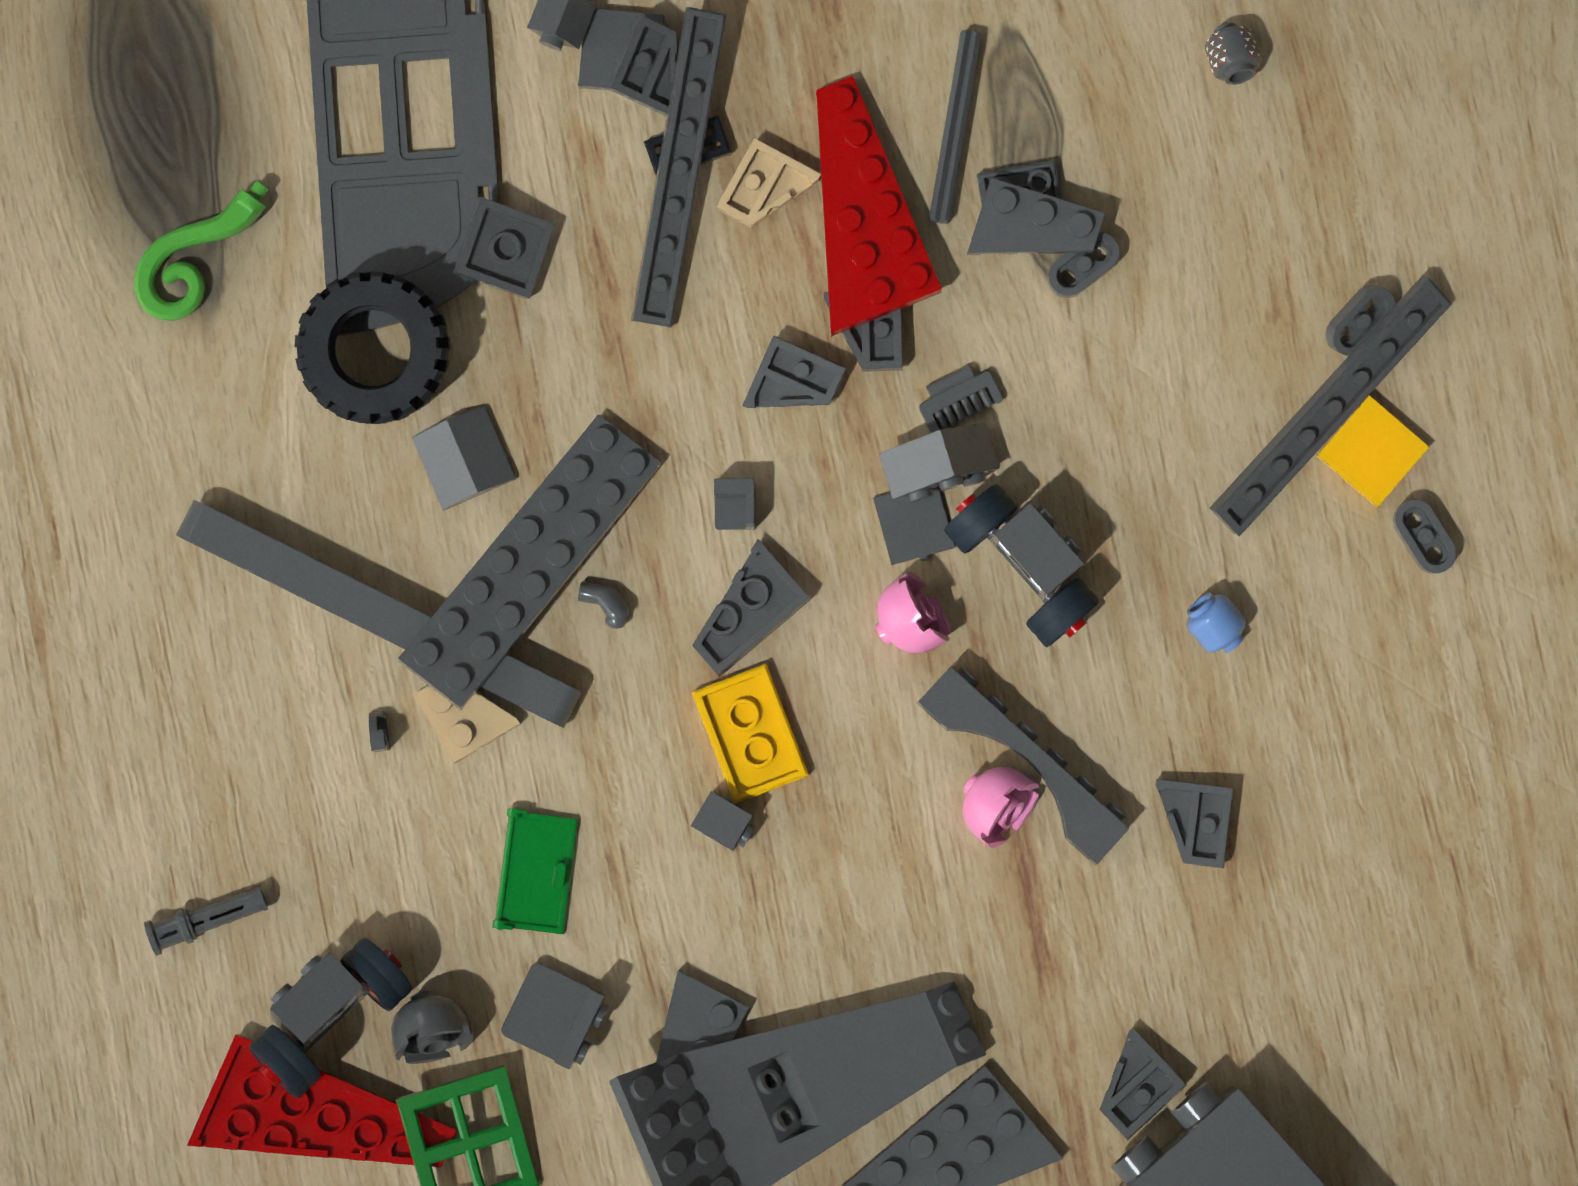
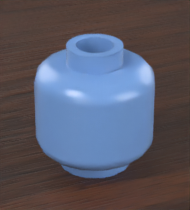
M1212 593L1204 594L1188 609L1187 614L1189 618L1186 626L1207 652H1217L1222 649L1225 652H1230L1243 641L1244 636L1241 633L1245 628L1246 619L1226 595L1217 594L1213 596Z

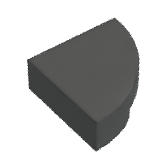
M384 711L369 713L371 751L374 752L387 751L390 748L387 718Z

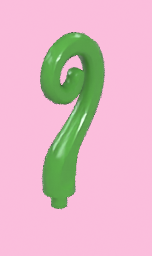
M256 180L247 193L240 189L219 215L174 229L153 242L142 255L134 277V290L143 310L152 317L168 321L183 319L193 313L200 306L206 287L203 275L197 267L191 263L179 261L170 264L163 271L162 279L166 284H172L179 279H184L188 283L189 289L186 296L174 302L161 298L156 292L154 281L158 269L171 254L180 249L227 239L250 227L266 208L260 201L269 189Z

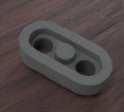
M1099 232L1094 249L1101 248L1105 251L1106 258L1102 261L1093 259L1091 253H1065L1052 264L1049 270L1048 284L1051 290L1063 298H1072L1082 293L1116 265L1120 255L1117 241L1111 235ZM1064 272H1070L1074 275L1075 282L1071 285H1065L1061 282L1060 275Z
M1375 284L1366 285L1358 290L1328 324L1326 341L1329 347L1343 355L1349 356L1395 306L1392 293ZM1373 298L1371 307L1367 309V303ZM1346 327L1345 335L1340 338L1341 332Z
M1417 499L1408 500L1401 504L1394 513L1393 525L1418 567L1428 574H1440L1448 570L1456 559V548L1432 508L1424 501ZM1408 514H1415L1419 517L1420 523L1417 528H1411L1407 525L1406 517ZM1431 547L1437 548L1441 553L1440 560L1437 562L1431 561L1427 556L1428 549Z

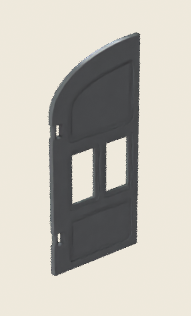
M306 0L325 284L327 285L336 279L345 278L348 274L384 272L401 277L418 286L424 293L430 296L438 308L455 298L475 282L455 274L453 271L479 198L478 188L488 187L489 200L499 203L485 0H475L476 14L466 15L465 0ZM449 59L455 149L408 152L402 62ZM378 64L384 154L338 158L331 67ZM364 311L346 321L338 335L376 330L401 322L383 311Z

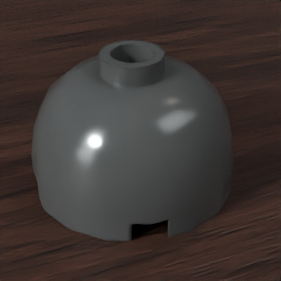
M422 991L412 995L410 1001L404 1004L396 1013L391 1026L395 1057L400 1061L401 1057L405 1056L406 1063L408 1064L429 1063L450 1057L446 1049L459 1044L460 1051H462L473 1042L474 1037L470 1020L463 1007L454 999L444 995H434L432 991Z

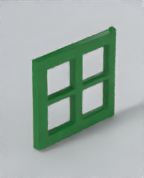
M504 1065L396 1098L420 1186H437L431 1164L461 1154H465L473 1186H485L475 1150L506 1140L510 1144L518 1177L489 1186H540L541 1181L536 1179ZM494 1087L503 1124L470 1134L460 1097ZM450 1100L460 1137L426 1147L416 1111Z

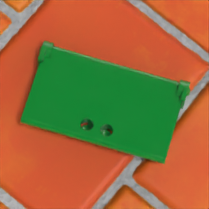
M516 807L508 808V824L496 917L493 920L492 928H496L499 931L515 928L564 935L579 819L527 813L526 810H519Z

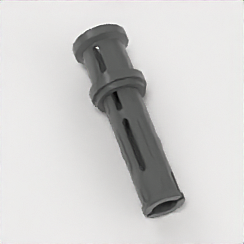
M257 886L255 889L188 912L187 909H179L176 911L175 916L152 923L150 920L144 922V927L152 950L158 956L162 954L163 949L184 941L188 944L193 943L194 940L198 939L197 935L232 923L260 911L268 910V905L261 887Z

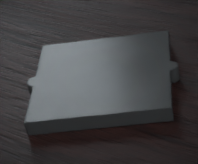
M938 487L931 489L932 497L910 503L909 497L892 499L891 493L873 498L891 565L917 558L925 561L928 555L955 548L954 542L944 531L948 521Z

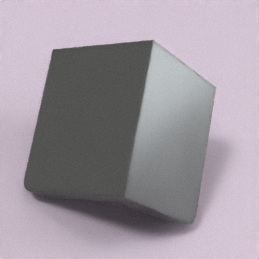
M714 479L715 528L717 530H754V479Z

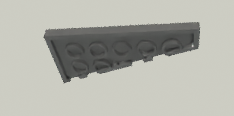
M984 1065L843 1186H997L1063 1158Z

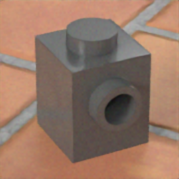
M538 0L527 28L541 36L539 42L551 49L561 51L563 46L579 49L596 5L588 0Z

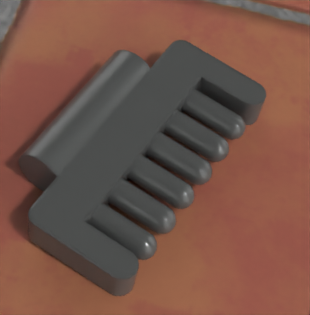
M968 365L926 386L931 399L921 403L919 411L930 433L939 430L932 414L935 415L941 429L948 428V424L941 412L942 409L951 425L957 424V419L950 405H952L960 421L966 419L959 401H961L967 415L970 417L974 416L975 411L968 396L976 411L982 412L984 407L976 392L979 393L987 408L992 407V401L985 388H987L993 402L996 404L1000 403L1002 395L991 373L986 371L974 377Z

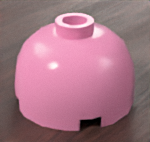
M907 572L885 588L877 602L879 623L876 624V630L880 638L887 645L893 643L901 651L920 654L934 650L949 641L950 638L946 635L951 633V629L939 601L935 595L928 599L921 591V588L926 584L914 573Z
M999 766L985 771L982 775L976 773L968 780L963 790L966 795L963 800L962 814L968 829L988 847L995 848L1007 841L1002 835L1012 825L1013 829L1017 832L1031 814L1039 797V794L1033 791V789L1039 788V784L1026 774L1009 767Z

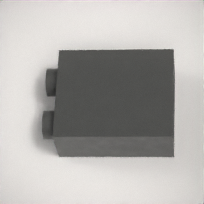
M1208 1081L1196 1088L1172 1111L1171 1114L1184 1128L1162 1148L1159 1149L1146 1135L1130 1147L1111 1166L1115 1173L1123 1180V1183L1119 1186H1325L1238 1088L1229 1086L1219 1095Z

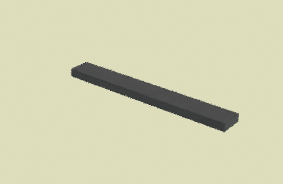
M686 7L631 321L672 328L726 14L692 7Z
M1423 275L1213 503L1210 507L1211 511L1233 534L1240 537L1452 305L1430 278Z

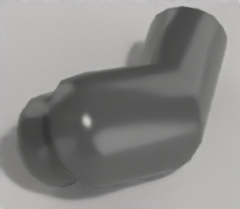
M581 582L578 601L600 605L606 614L605 623L609 627L614 629L624 627L627 622L626 618L630 615L629 606L619 591L610 586Z

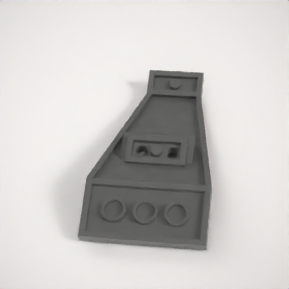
M955 981L922 993L680 1053L616 1076L609 1083L653 1186H771L945 1073L980 1059L986 1055V1052ZM764 1078L766 1079L768 1086H766ZM780 1115L782 1116L785 1125L781 1122Z

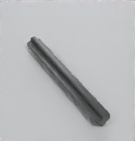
M962 30L960 33L929 215L930 221L935 223L948 224L951 219L981 41V34L976 31Z

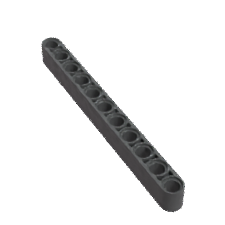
M193 500L176 533V536L403 649L407 648L431 618L196 500ZM509 655L504 657L481 686V688L562 728L565 727L582 693Z

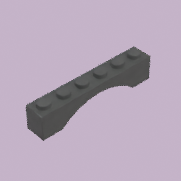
M950 666L917 704L946 731L968 732L988 737L1009 747L1024 758L1043 778L1052 793L1062 819L1065 839L1092 864L1097 865L1129 830L1123 823L1127 817L1111 802L1106 806L1100 803L1093 796L1097 789L1084 777L1079 775L1074 779L1064 770L1068 763L1053 749L1049 748L1045 753L1035 744L1034 741L1038 736L1022 721L1017 725L1013 724L1004 715L1008 711L1007 707L995 696L990 694L985 698L975 689L979 682L962 667L956 672Z

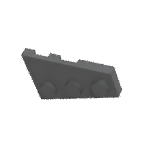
M757 539L750 550L751 554L741 570H738L731 581L732 584L720 604H717L692 645L719 678L810 601L808 595L759 539Z

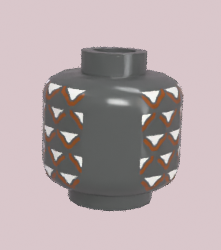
M1225 23L1218 26L1205 44V51L1214 77L1230 85L1241 84L1253 78L1256 73L1255 71L1259 68L1262 61L1252 30L1245 26H1237L1235 23Z

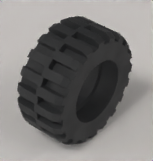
M384 272L348 274L345 278L336 279L327 284L326 289L320 294L317 293L310 300L309 308L305 313H302L298 322L300 324L298 335H295L294 347H297V359H295L297 369L301 371L304 379L303 383L308 392L315 396L321 406L335 413L336 416L365 424H385L399 421L424 407L442 385L441 381L445 372L447 373L450 362L448 361L451 347L450 337H448L446 330L447 324L443 315H441L436 307L435 302L410 281ZM370 310L383 311L394 316L404 326L410 340V357L402 373L394 380L379 386H367L352 380L344 373L336 356V340L342 326L354 315Z

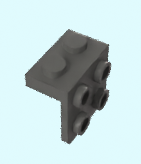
M540 963L533 964L502 1025V1034L555 1060L554 1063L571 1069L574 1062L579 1065L582 1064L591 1043L585 1039L591 1026L599 1028L609 1006L602 1003L606 995Z

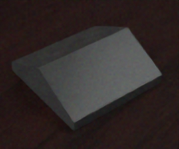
M485 406L447 419L412 437L443 511L516 480Z

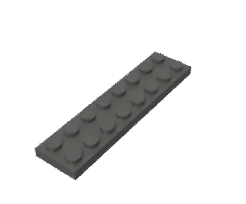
M598 414L398 657V661L458 709L462 710L654 475L661 462Z

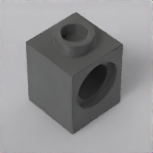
M712 791L691 824V827L732 851L737 844L744 848L755 829L753 825L749 824L753 817L751 814Z

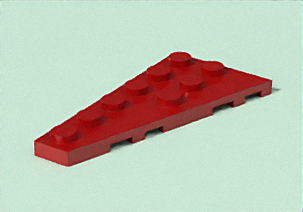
M853 76L816 90L831 337L942 293L938 278Z
M239 1034L234 1036L187 1146L414 1165L396 1102L320 1069L321 1078L302 1097L297 1099L289 1094L280 1084L274 1087L259 1071L262 1065L256 1060L249 1049L253 1040ZM417 1112L426 1147L455 1138L458 1129ZM445 1160L433 1163L431 1166L441 1168Z

